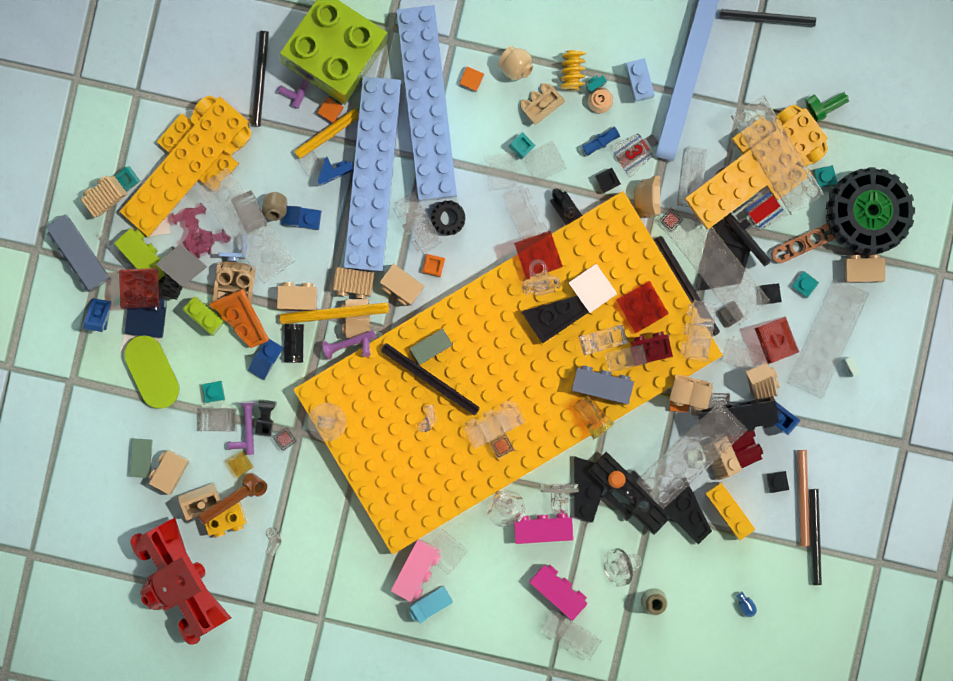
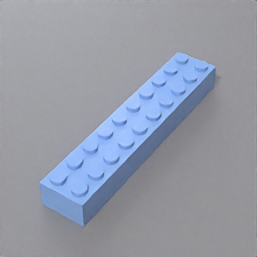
M435 5L396 9L419 202L456 198L457 191Z
M363 76L344 268L373 272L384 271L402 87L401 80Z

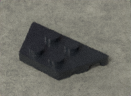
M722 219L718 222L699 286L700 291L741 284L750 249Z

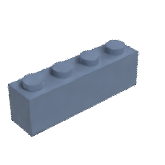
M63 215L46 227L49 231L47 233L48 237L52 242L56 241L59 246L58 252L63 258L67 257L70 262L68 264L69 268L74 274L77 273L80 276L79 282L85 290L94 291L111 279L68 215Z

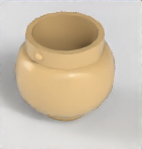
M508 47L498 62V66L502 69L503 73L511 80L527 78L533 70L532 57L522 48Z

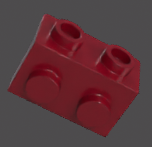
M664 331L653 333V337L645 339V335L633 338L634 342L630 343L634 364L640 365L673 357L669 334L664 335Z

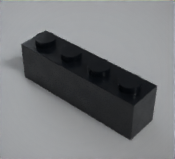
M773 396L709 407L701 411L697 410L700 432L706 438L716 437L719 433L734 434L736 430L742 429L744 431L755 430V427L759 426L770 428L775 426L774 424L779 423L776 401Z

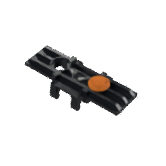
M605 452L589 468L588 472L607 489L602 498L611 503L624 516L625 521L634 516L655 535L672 517L650 494L653 487L639 476L634 469L630 473L626 471L609 453ZM615 489L631 502L630 504L633 506L631 511L611 494ZM646 501L649 504L647 512L640 511V502Z

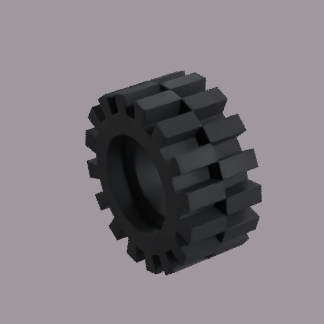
M452 200L439 202L431 213L432 225L442 235L450 236L460 232L465 224V212L462 206ZM452 211L455 214L456 220L452 225L442 223L441 215L443 212Z
M166 274L161 295L177 300L183 287Z

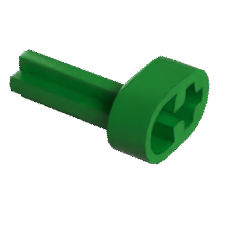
M845 92L821 104L815 94L805 99L806 106L816 122L825 119L828 113L850 101Z

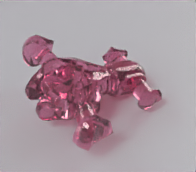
M199 203L200 206L193 209L185 208L182 213L177 215L171 214V222L177 225V222L186 221L185 227L190 232H188L187 238L182 242V246L198 259L200 258L199 254L208 252V255L212 253L214 241L223 240L224 243H228L231 239L224 228H222V233L216 234L199 228L198 224L200 221L195 216L202 213L206 214L207 208L203 203Z

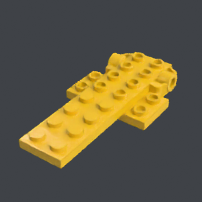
M209 95L202 98L194 107L193 115L190 119L181 113L158 139L157 143L170 154L120 210V213L147 237H150L199 180L213 192H216L240 164L232 156L241 150L252 137L253 132L249 127L251 122L221 96L215 98Z
M791 105L783 109L769 124L761 116L731 139L742 156L684 198V200L706 230L765 186L772 193L771 195L776 200H779L808 178L802 168L813 165L825 156L828 150L826 143L828 138L806 108L801 109L797 105Z

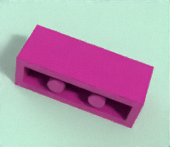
M568 513L556 514L555 518H549L548 514L537 515V519H529V516H518V520H514L516 544L574 540L572 517H568Z
M544 564L529 580V583L573 621L588 604L585 601L587 597L579 590L575 592L571 588L573 584L565 577L563 579L559 578L556 575L558 571L552 565L547 567Z

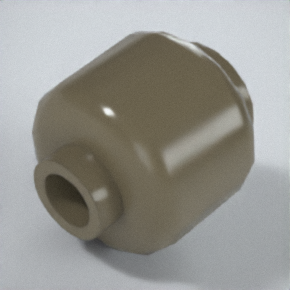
M279 192L266 194L262 204L263 215L272 221L282 219L287 213V198Z

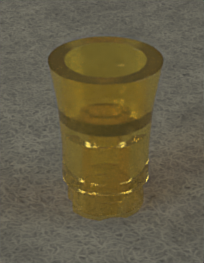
M586 396L573 406L593 440L615 424L589 396Z

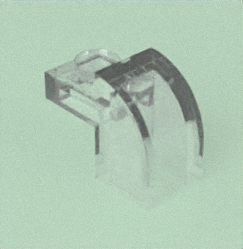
M623 325L579 337L584 356L628 343Z

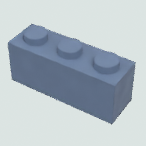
M584 365L581 366V369H576L571 391L629 404L634 381H630L631 377L619 374V378L611 376L612 372L600 370V373L593 372L592 367Z

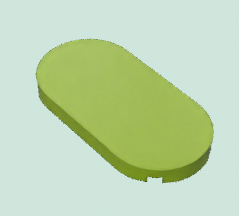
M150 336L135 337L128 343L125 349V361L144 401L153 408H167L177 400L180 391L179 382L161 344Z

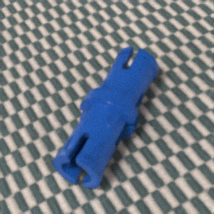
M614 126L601 135L597 134L596 138L582 145L585 154L589 156L600 148L604 149L607 147V144L621 136Z

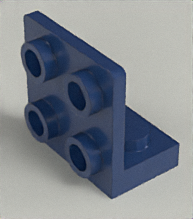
M126 295L125 303H128L125 334L163 338L167 300Z

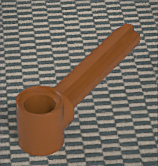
M254 473L247 474L243 479L241 488L201 513L198 517L202 524H206L247 496H262L267 490V483Z

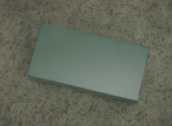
M441 329L411 347L410 350L419 365L453 346L444 329Z
M133 438L130 477L149 478L152 439Z

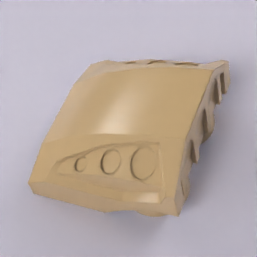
M660 176L642 179L634 189V208L642 218L660 215Z
M232 261L218 262L213 301L244 289L252 305L256 268L245 263Z

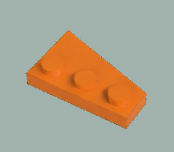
M240 289L209 304L212 309L215 308L220 313L221 318L225 322H228L235 329V333L250 348L269 340L244 289Z

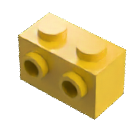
M239 501L205 524L209 536L214 535L217 538L226 535V530L232 529L235 532L244 529L243 525L247 524L241 502Z

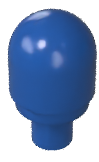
M743 591L736 594L740 601L738 603L739 609L744 616L753 617L757 612L756 605L750 597L746 598Z

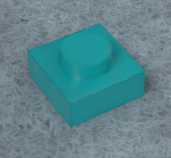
M596 75L588 80L589 84L586 89L589 93H592L598 87L604 86L607 80L603 75L600 77Z
M523 132L508 145L520 159H523L536 146Z
M833 165L814 169L818 189L836 185L837 179Z
M126 166L115 175L126 192L140 182V179L130 166Z
M803 271L792 287L808 298L819 282Z
M222 381L202 384L206 403L225 400Z

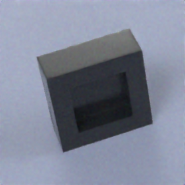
M612 167L595 176L603 193L621 185Z
M779 283L759 286L762 305L782 302Z
M786 471L766 474L770 493L789 490Z

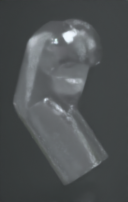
M433 404L424 406L426 417L422 422L418 423V430L420 432L430 431L436 423Z
M270 527L265 532L270 542L265 552L273 557L282 540L279 531L276 528Z

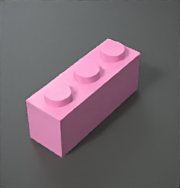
M422 539L417 540L391 591L409 602H413L415 599L418 600L423 593L421 588L424 582L427 583L432 576L430 571L433 565L436 566L440 561L441 556L439 554L441 550Z

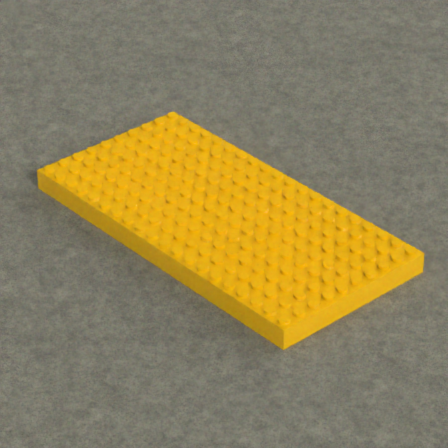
M622 191L585 213L582 217L565 225L369 343L371 352L369 357L362 356L361 348L293 390L393 555L673 386L675 374L688 377L722 357L723 354L625 192ZM597 264L617 294L542 344L521 311L577 296L569 282ZM444 329L453 346L419 365L410 348ZM664 331V335L669 334L673 357L640 365L634 364L630 343L634 342L633 338L645 335V339L653 337V333ZM384 344H389L480 407L478 413L472 415L381 352ZM584 365L592 367L593 372L600 373V370L612 372L611 376L619 378V374L631 377L630 381H634L629 404L571 391L576 369H581V366ZM506 435L513 450L498 457L491 442Z

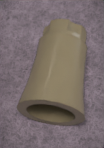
M649 589L641 597V606L647 614L659 615L667 608V597L659 589ZM655 599L659 601L656 607L652 604V601Z

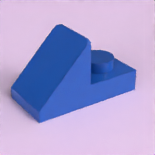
M326 156L318 179L319 185H325L354 171L351 161L348 163L346 160L336 164L337 168L333 169Z
M287 206V213L282 218L281 225L319 230L322 211L302 208L301 206Z
M93 298L83 323V329L98 332L107 330L112 301Z
M269 339L262 345L258 354H255L248 371L265 380L284 347Z
M776 402L779 423L774 425L783 434L789 435L799 424L800 419Z

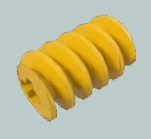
M567 50L565 51L567 53L562 54V58L566 60L562 62V66L566 68L562 69L561 73L566 76L561 77V81L565 83L561 84L560 88L567 91H582L579 89V86H583L585 83L579 81V79L585 77V75L580 74V71L585 70V67L580 66V64L586 62V60L581 58V56L586 55V52Z

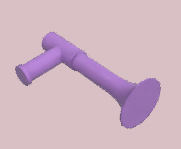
M303 78L297 92L281 85L278 93L292 98L293 102L291 105L299 108L310 82Z
M371 330L334 344H330L325 340L322 344L323 351L330 360L336 351L362 343V356L369 357L371 355L369 340L375 339L376 334Z
M257 401L238 402L243 407L245 415V442L228 441V450L245 449L246 455H254L252 409Z

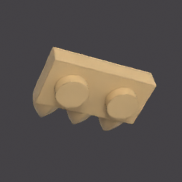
M542 83L541 90L543 94L536 91L531 92L533 102L525 99L521 100L522 110L534 125H537L565 103L564 98L550 84Z

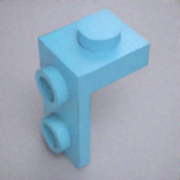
M442 586L410 606L412 610L409 613L414 621L418 620L421 624L428 617L452 604L453 600L445 587Z

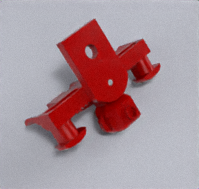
M175 517L143 535L138 533L131 537L130 544L136 556L144 561L152 558L155 567L158 569L157 572L147 577V582L140 591L142 603L148 606L150 610L163 609L164 611L178 605L185 617L179 621L178 630L187 644H197L202 635L232 618L202 581L206 574L204 566L199 562H191Z

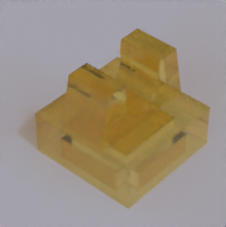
M244 451L227 462L237 478L254 467Z

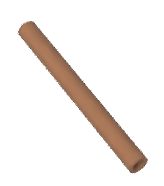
M797 450L800 546H810L807 450Z

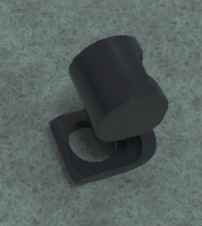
M261 399L258 401L261 418L257 419L255 435L271 437L274 420L270 418L271 411L277 406L276 401Z

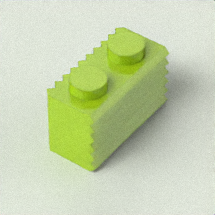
M193 297L183 308L186 314L212 336L225 324V321L198 297Z

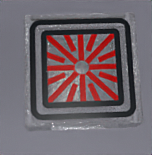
M670 207L658 222L672 234L685 219Z
M288 426L271 436L281 452H284L298 442Z
M506 433L489 442L498 459L515 450Z

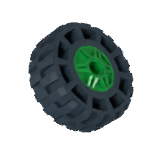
M869 167L867 169H858L836 183V186L829 194V201L826 202L825 209H827L826 222H829L830 225L829 231L835 235L836 241L840 245L843 244L847 250L858 252L860 255H876L898 246L908 236V231L914 223L915 207L912 205L914 198L912 194L909 195L907 191L909 187L906 183H902L899 180V176L890 174L886 169L879 170L876 167ZM868 208L872 210V215L868 213Z

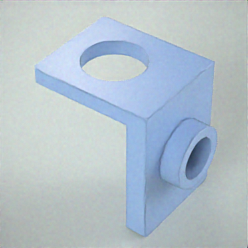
M243 234L242 253L219 252V256L228 258L227 261L239 262V258L247 259L248 235Z

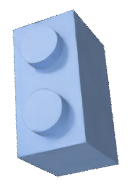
M645 58L627 62L625 68L634 102L653 98L655 94Z

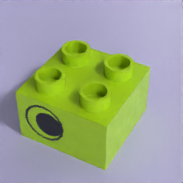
M316 0L281 50V64L345 105L362 81L363 76L366 75L386 46L388 32L339 0Z

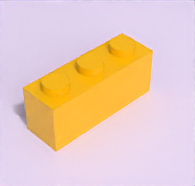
M722 482L717 483L704 493L738 540L741 541L756 530Z

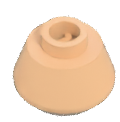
M598 87L592 93H589L587 103L592 111L605 113L613 105V96L608 89Z

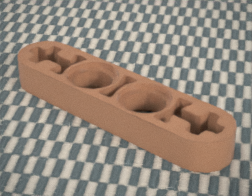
M829 223L774 248L771 256L776 263H784L836 239L833 234H828L825 236L827 240H824L823 233L830 228ZM817 233L820 236L818 244L811 243V234ZM795 241L802 243V251L795 252L792 246ZM788 245L789 251L793 256L790 257V254L787 253L783 256V260L776 258L777 250L779 249L783 252L787 250L785 246Z

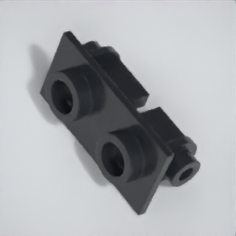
M558 188L552 190L553 199L550 200V203L565 225L582 217L581 212L566 191L562 192Z
M285 324L284 362L303 363L304 324Z

